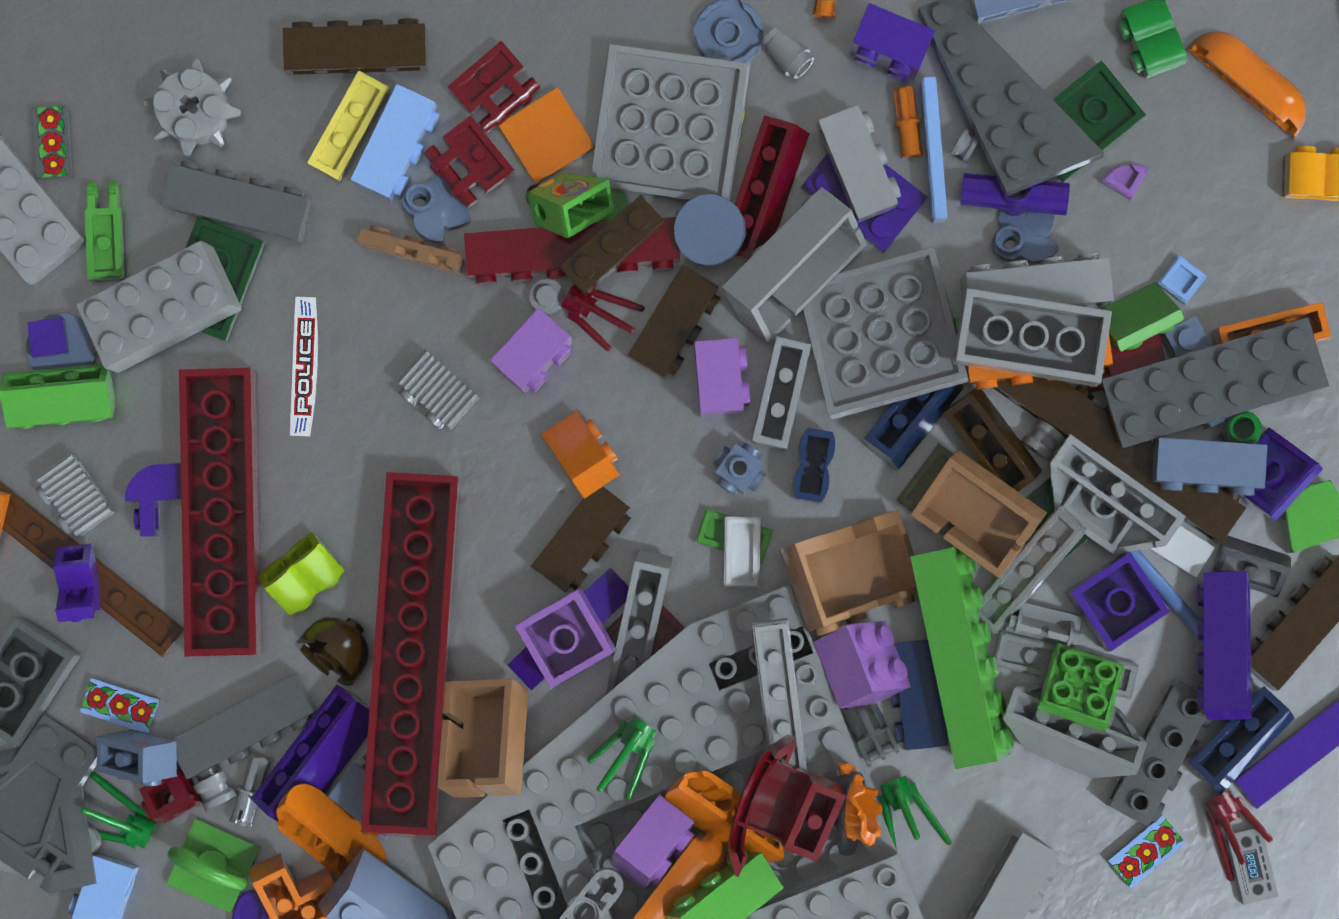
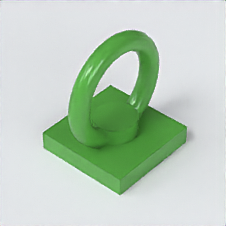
M195 818L183 846L172 847L167 853L169 860L174 866L166 884L232 913L242 890L248 886V869L253 867L261 846L199 818Z

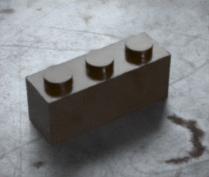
M639 195L560 266L561 271L586 297L665 227V221L645 198Z
M682 264L627 355L628 359L663 380L668 373L675 376L685 359L680 356L681 351L686 343L693 346L703 329L698 325L704 313L711 316L721 297L716 295L719 286Z
M974 388L953 403L943 413L980 464L1017 492L1036 480L1042 472V469L982 389L976 390Z
M601 487L581 500L531 567L566 593L569 588L576 591L588 576L583 571L591 559L598 563L610 547L605 541L614 531L619 535L631 520V517L627 515L631 508L606 488Z

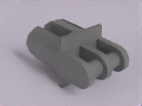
M877 703L869 704L879 724V727L875 729L863 705L855 706V710L867 732L863 735L860 734L849 709L841 708L840 710L868 767L872 766L871 762L879 758L882 761L885 760V755L893 751L896 754L900 752ZM886 732L890 741L880 746L876 736ZM871 738L876 748L866 752L862 742Z

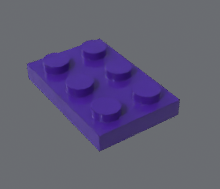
M827 153L800 189L811 196L823 187L850 208ZM887 164L883 165L887 177L895 178L901 193V197L896 198L898 205L892 210L859 222L857 226L860 228L865 240L883 254L928 198Z

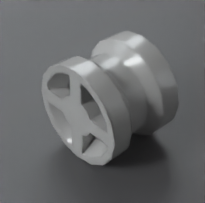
M1038 419L1034 423V431L1030 435H1025L1021 442L1041 459L1050 462L1054 457L1053 451L1057 446H1061L1066 438L1047 422Z
M225 770L193 786L195 792L201 794L204 800L203 808L206 812L237 796L235 790L229 788L226 782L228 776Z

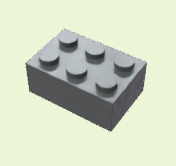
M13 617L0 637V738L14 747L22 746L81 657L80 654L23 617Z

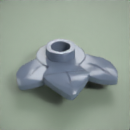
M441 176L433 178L426 185H411L402 195V207L409 216L413 217L415 230L420 236L434 243L442 242L444 228H458L470 220L468 211L449 192L451 188ZM420 198L426 204L424 206H416L413 200Z
M1001 211L999 215L1000 229L995 233L992 242L996 255L1007 261L1023 258L1030 262H1041L1044 258L1054 256L1058 252L1059 246L1048 238L1054 226V214L1033 212L1026 214L1024 212L1018 216H1011ZM1009 240L1017 243L1016 247L1012 249L1006 248L1004 244Z

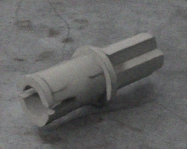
M251 754L248 758L241 785L236 786V790L239 792L229 820L234 824L239 822L240 826L252 827L257 805L251 798L264 782L269 765V760L264 756Z

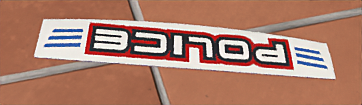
M295 297L290 436L310 437L318 366L316 297Z

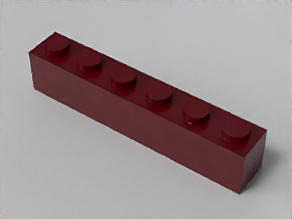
M677 217L662 218L665 221V227L619 266L617 273L638 272V266L652 265L653 271L674 269L673 263H680V249L675 241L674 224ZM609 222L593 223L570 238L563 237L542 227L464 233L467 277L475 279L477 285L497 283V277L511 276V282L531 281L532 274L546 273V279L567 278L561 271L560 266Z

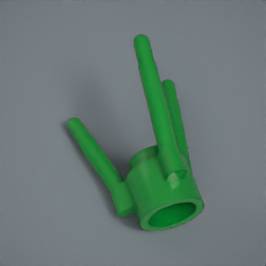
M633 715L629 723L623 720L619 728L587 758L588 763H593L623 736L620 742L625 746L597 786L598 792H602L631 750L638 754L643 748L625 795L626 800L632 799L650 752L657 743L652 740L657 733L656 730Z
M92 773L91 778L135 813L136 817L129 814L124 823L86 807L81 809V813L121 830V835L98 830L102 840L125 844L134 849L136 846L145 849L157 823L150 820L142 808L97 773Z
M903 776L880 786L883 795L878 796L882 805L884 820L896 851V838L890 805H892L894 811L902 810L915 840L920 839L919 831L908 806L914 803L911 796L947 845H951V838L920 795L915 782L909 784L907 777Z

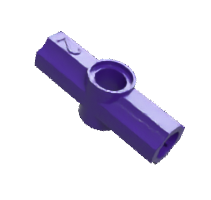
M963 173L960 205L1001 209L1005 214L1011 216H1018L1024 212L1066 216L1070 183L1044 181L1019 191L1023 195L1022 197L1013 198L1010 196L1005 197L996 176Z

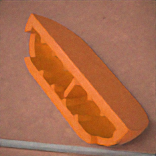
M1222 31L1208 32L1200 35L1187 46L1186 51L1294 140L1305 123L1306 104L1303 95L1293 83L1239 38L1230 33Z
M708 771L689 772L682 775L670 786L665 799L692 819L695 827L705 834L710 832L715 835L728 849L730 829L742 793ZM747 828L744 844L745 851L761 852L767 862L783 860L785 849H783L782 844L780 845L779 840Z
M308 784L296 785L280 800L276 811L278 818L277 827L337 877H340L362 848L388 866L385 851L375 835H363L361 823L316 787Z
M700 831L633 919H667L665 915L674 909L673 903L677 899L688 893L693 894L701 887L700 882L706 876L723 870L726 863V850L722 841L710 832L705 834L703 831Z

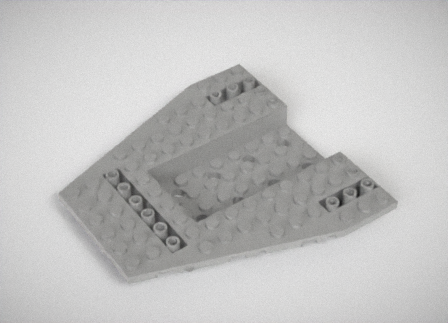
M790 584L689 624L523 765L521 795L492 797L487 795L428 845L456 919H558L598 870L602 868L615 869L611 863L614 851L616 850L614 845L616 835L629 833L659 795L665 798L668 789L679 777L689 772L704 770L716 775L740 793L743 792L756 762L767 748L751 628L752 622L787 618L789 621L807 772L832 781L840 775L837 762L849 763L855 766L856 771L862 773L865 786L871 788L811 636L807 632ZM634 715L657 731L652 739L657 743L650 752L632 799L626 800L625 795L643 748L638 754L631 750L602 792H598L596 788L625 745L620 742L623 736L593 763H588L587 758L619 728L623 720L629 723ZM821 753L830 755L834 762L832 770L826 774L816 772L812 764L815 756ZM881 813L877 816L882 833L879 837H875V844L867 846L859 840L853 855L843 856L840 854L837 845L838 831L832 828L817 862L793 853L794 859L792 863L788 866L782 867L775 862H768L784 888L746 919L924 918ZM692 826L690 831L694 834L691 842L701 831L695 826ZM725 847V850H726V863H725V867H726V866H728L727 860L730 858V856H729L728 849ZM675 856L670 859L672 864L669 867V871L678 860ZM619 872L624 880L623 891L601 919H633L639 912L641 904L648 900L657 887L651 884L644 891ZM611 875L607 879L600 877L598 881L601 883V887L597 893L593 895L591 890H588L585 895L594 898L600 907L603 908L606 903L600 901V899L608 890L612 893L617 890L613 885L616 879ZM588 903L578 904L574 908L575 919H594V908Z

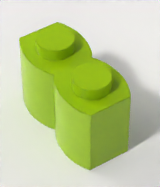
M312 532L294 544L286 555L272 562L259 575L258 579L263 588L290 616L307 609L317 593L335 586L345 570L335 555Z

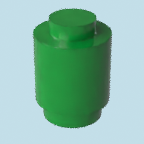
M1246 411L1236 414L1228 419L1226 423V437L1229 442L1257 444L1261 437V422L1252 412Z

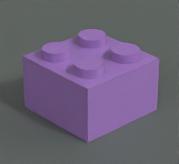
M538 307L490 361L496 369L524 394L529 389L535 393L548 379L545 372L551 365L555 363L559 367L572 353L570 345L573 342L571 337Z
M738 338L696 341L694 350L700 418L743 414L744 406H748L750 403L749 383L741 381V370H746L747 367L746 347L738 346Z
M582 588L577 589L515 625L550 688L557 686L617 650Z
M885 621L845 625L813 642L839 709L879 703L911 687L907 678V668L900 660L894 645L893 633L887 627Z
M659 795L616 848L611 865L644 891L651 884L657 887L669 872V867L672 864L670 859L673 856L679 859L691 843L694 834L690 831L694 821Z

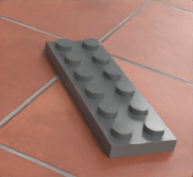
M1304 318L1104 378L1101 381V386L1119 445L1122 449L1329 387V383L1309 318Z

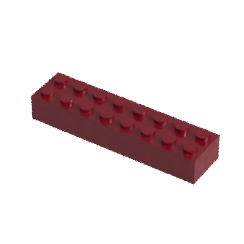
M252 368L180 369L179 410L184 657L259 655L262 652L260 580L258 579L260 575L256 371Z

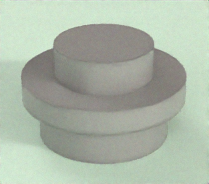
M543 279L535 283L529 295L532 307L535 310L539 307L546 315L559 311L565 298L562 286L551 279Z

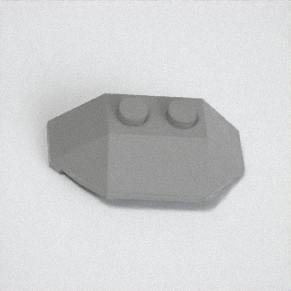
M1071 434L1067 436L1049 462L1054 511L1058 506L1063 505L1088 529L1084 535L1111 554L1166 546L1186 518L1181 512Z
M1044 682L1025 687H1014L1003 720L1026 751L1090 778L1130 776L1138 773L1147 742L1142 736L1139 737L1134 726L1119 708L1113 707L1109 726L1105 732L1038 710L1037 706Z

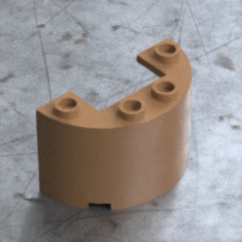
M899 509L779 549L807 632L816 630L817 636L838 630V628L842 627L840 623L842 620L846 619L848 625L868 618L865 611L891 602H893L895 608L915 602L913 595L917 594L918 591L910 556H914V552Z

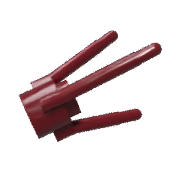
M573 285L565 296L561 308L569 312L567 315L568 319L577 323L606 351L611 350L610 344L582 316L588 319L594 313L630 334L635 332L634 327L596 306L598 300L595 298L640 312L645 310L643 305L593 289L585 297Z
M1227 791L1207 801L1204 805L1208 811L1205 814L1211 823L1227 879L1232 882L1235 877L1221 827H1223L1241 865L1246 863V859L1230 823L1239 819L1237 811L1247 819L1267 842H1272L1273 838L1248 810L1241 796L1233 799L1230 791Z

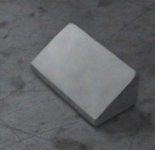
M1227 536L1223 543H1220L1211 572L1247 571L1251 589L1279 597L1291 569V557Z

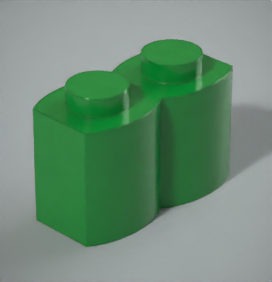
M1145 0L1122 9L1120 13L1121 19L1117 20V25L1123 40L1129 39L1133 46L1134 52L1130 53V59L1136 73L1142 72L1145 79L1186 64L1188 58L1165 0Z

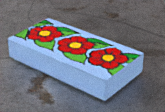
M90 678L80 712L148 734L160 699Z
M1161 814L1156 823L1151 822L1148 827H1145L1108 858L1107 861L1126 884L1132 888L1186 842Z

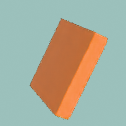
M558 87L509 117L500 126L498 124V127L536 185L595 149L594 143Z

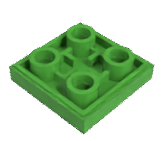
M1156 282L1101 309L1112 311L1109 338L1120 351L1136 349L1142 345L1144 340L1156 334L1167 333L1176 324L1184 320L1181 309Z
M1057 642L1052 652L1037 709L1105 732L1109 726L1125 665L1067 647Z

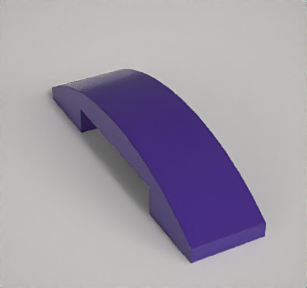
M610 567L584 591L602 624L626 602L629 586ZM527 647L508 664L510 669L531 691L545 679Z

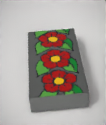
M65 105L31 108L36 179L73 177L69 107Z

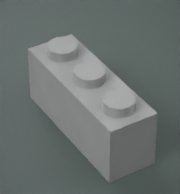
M857 104L818 120L816 126L857 223L896 208L898 205L896 198L901 197V193L895 178L887 177L883 165L888 164L881 144L874 145L870 132L874 131V127L868 112L864 111L861 113Z
M776 336L751 443L783 451L787 450L811 344Z

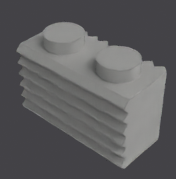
M426 350L417 357L397 380L402 386L398 393L413 406L418 401L429 410L425 417L440 430L444 425L452 430L480 399Z
M68 454L35 477L40 484L36 491L48 506L53 503L59 511L60 515L56 519L68 535L73 532L75 536L81 537L115 513L113 507L75 454Z

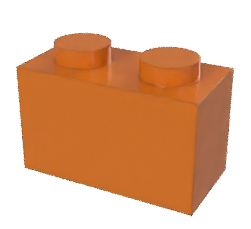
M577 411L541 434L584 499L620 475L612 464L618 458L606 441L601 445L598 443L597 439L602 437L601 433L591 419L584 422Z

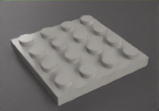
M610 44L591 176L608 178L610 188L687 200H692L699 195L715 194L731 201L751 64Z
M934 246L839 273L803 309L831 420L969 382L966 366L953 364L957 331Z

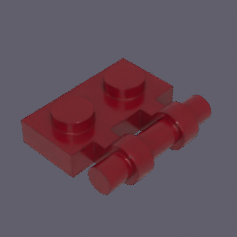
M502 41L447 86L471 115L481 106L488 112V115L478 122L486 133L497 124L500 126L505 122L507 116L521 104L525 106L532 100L531 95L541 88L533 77L528 79L523 85L515 79L525 68ZM507 86L512 94L497 106L491 98Z
M471 115L443 136V141L450 148L449 150L441 154L435 145H432L423 153L431 163L429 166L435 175H441L451 188L449 190L455 200L460 199L467 209L478 201L470 190L476 184H479L483 191L488 194L514 174L513 167ZM457 159L469 172L463 179L451 167V164Z

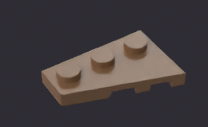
M371 225L370 230L360 228L357 238L359 246L458 275L462 274L465 261L456 249L439 245L438 248L424 245V240L405 235L404 239L390 236V230Z

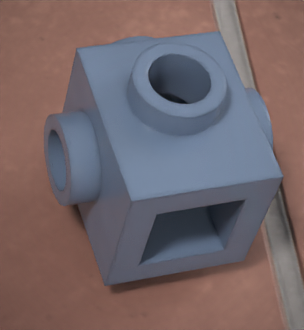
M746 442L742 447L735 443L732 449L725 446L713 462L718 466L714 473L719 477L717 484L732 495L736 491L744 494L747 488L754 492L766 475L760 471L764 466V463L759 460L763 454ZM737 461H742L747 466L746 472L742 475H738L733 471V465Z

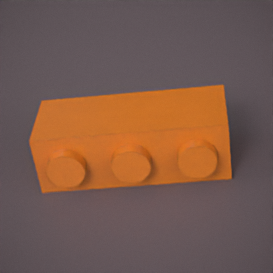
M1323 302L1218 327L1212 331L1215 345L1309 318L1316 342L1331 337Z

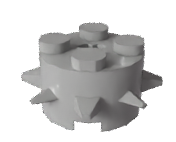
M197 59L194 60L190 69L180 70L174 74L166 69L161 70L163 82L158 87L154 97L145 99L143 103L144 106L155 111V116L160 124L153 134V138L158 140L171 135L181 143L183 155L189 157L196 144L205 145L212 142L222 147L224 141L221 133L227 126V120L241 116V110L229 105V100L224 93L232 79L229 76L217 80L212 79L208 74L204 73L201 60ZM199 101L196 105L198 108L196 113L185 112L187 109L186 105L189 102L196 103Z

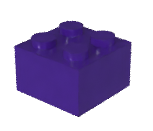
M869 3L852 42L849 54L855 57V63L863 67L873 69L874 65L888 70L886 75L897 81L906 82L907 79L914 81L935 30Z
M1131 552L1122 554L1066 592L1103 649L1107 652L1113 651L1170 613V610Z

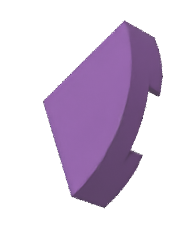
M1138 164L1122 165L1110 170L1101 179L1100 183L1131 200L1149 168Z

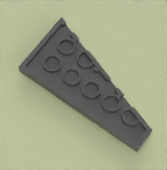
M936 0L919 7L918 15L923 25L935 30L931 42L1005 197L1103 158L1104 152L957 0Z

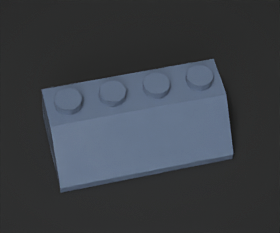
M364 848L359 851L318 903L326 919H456L452 912Z

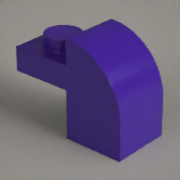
M181 463L148 466L140 470L129 482L125 493V501L130 503L139 502V509H134L135 530H140L141 537H160L159 501H181Z
M92 543L57 547L53 569L59 590L55 609L58 622H81L94 618L95 611L100 610L101 596L98 568Z

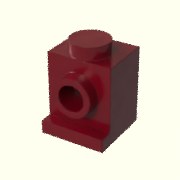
M177 769V777L163 779L161 785L143 786L139 789L143 797L141 805L149 819L164 824L190 808L200 806L203 802L200 795L193 788L194 782L192 778L187 780L180 769ZM172 795L174 800L169 802V797Z

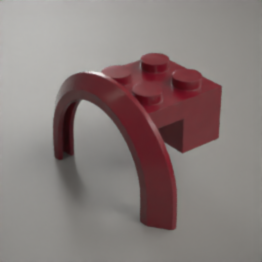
M785 735L764 750L756 762L741 794L728 840V852L736 877H739L747 859L744 848L747 828L779 840L783 849L817 862L846 797L840 784L787 764L797 744L795 738L791 735ZM783 757L784 762L779 761L778 759Z

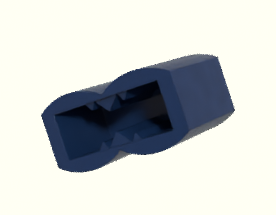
M807 428L802 435L798 446L800 466L796 470L792 481L794 500L820 504L825 498L829 488L827 466L832 461L835 452L833 432Z

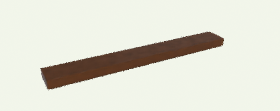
M0 480V491L11 494L2 529L53 569L57 547L81 545ZM95 556L100 582V608L157 654L164 657L182 635L184 627Z

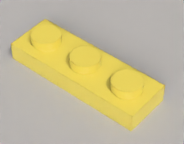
M358 70L307 164L340 182L390 92V87Z

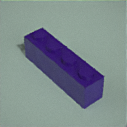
M1247 571L1205 572L1204 585L1197 586L1198 606H1204V618L1197 620L1198 640H1204V652L1197 654L1198 674H1204V687H1198L1197 689L1198 708H1204L1208 720L1251 719V591Z
M336 684L251 800L267 816L278 822L276 813L278 804L282 797L296 785L308 784L325 794L367 738L370 707L364 701Z

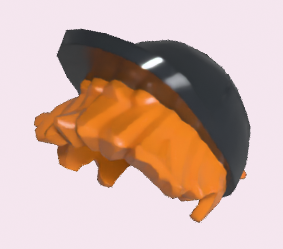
M837 762L840 775L832 781L841 785L846 797L832 828L838 831V851L843 856H850L856 851L859 840L867 846L875 844V837H879L882 833L877 816L882 813L883 809L882 805L874 800L878 790L865 786L862 773L856 771L855 766L849 763Z

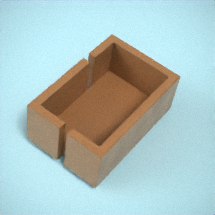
M959 450L949 458L911 516L936 534L945 528L949 522L955 525L945 534L943 539L1000 578L1011 566L1024 547L1025 542L1034 533L1047 512Z
M512 678L445 682L443 714L459 725H463V729L450 720H442L437 783L439 789L454 798L484 797L485 793L491 797L521 795L528 690Z

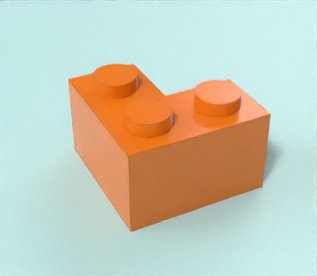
M281 853L248 869L252 885L270 919H326L318 903L336 882L331 871L327 868L296 883Z

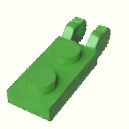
M118 180L109 181V208H98L99 188L97 183L87 182L85 234L87 278L89 281L125 279L122 208H120Z

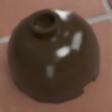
M337 617L322 618L310 625L297 640V644L304 643L300 651L310 663L327 676L330 671L338 674L340 678L336 682L340 684L353 685L368 664L369 647L365 637L362 635L364 629L351 618L346 620Z

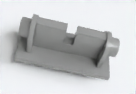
M1025 602L1015 615L1012 614L1010 616L1005 632L1052 644L1058 642L1067 647L1074 648L1075 645H1078L1081 631L1079 630L1083 616Z

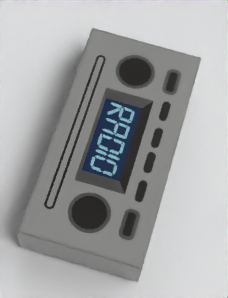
M1254 827L1234 832L1246 859L1244 865L1239 863L1225 834L1242 904L1245 905L1279 897L1265 839Z

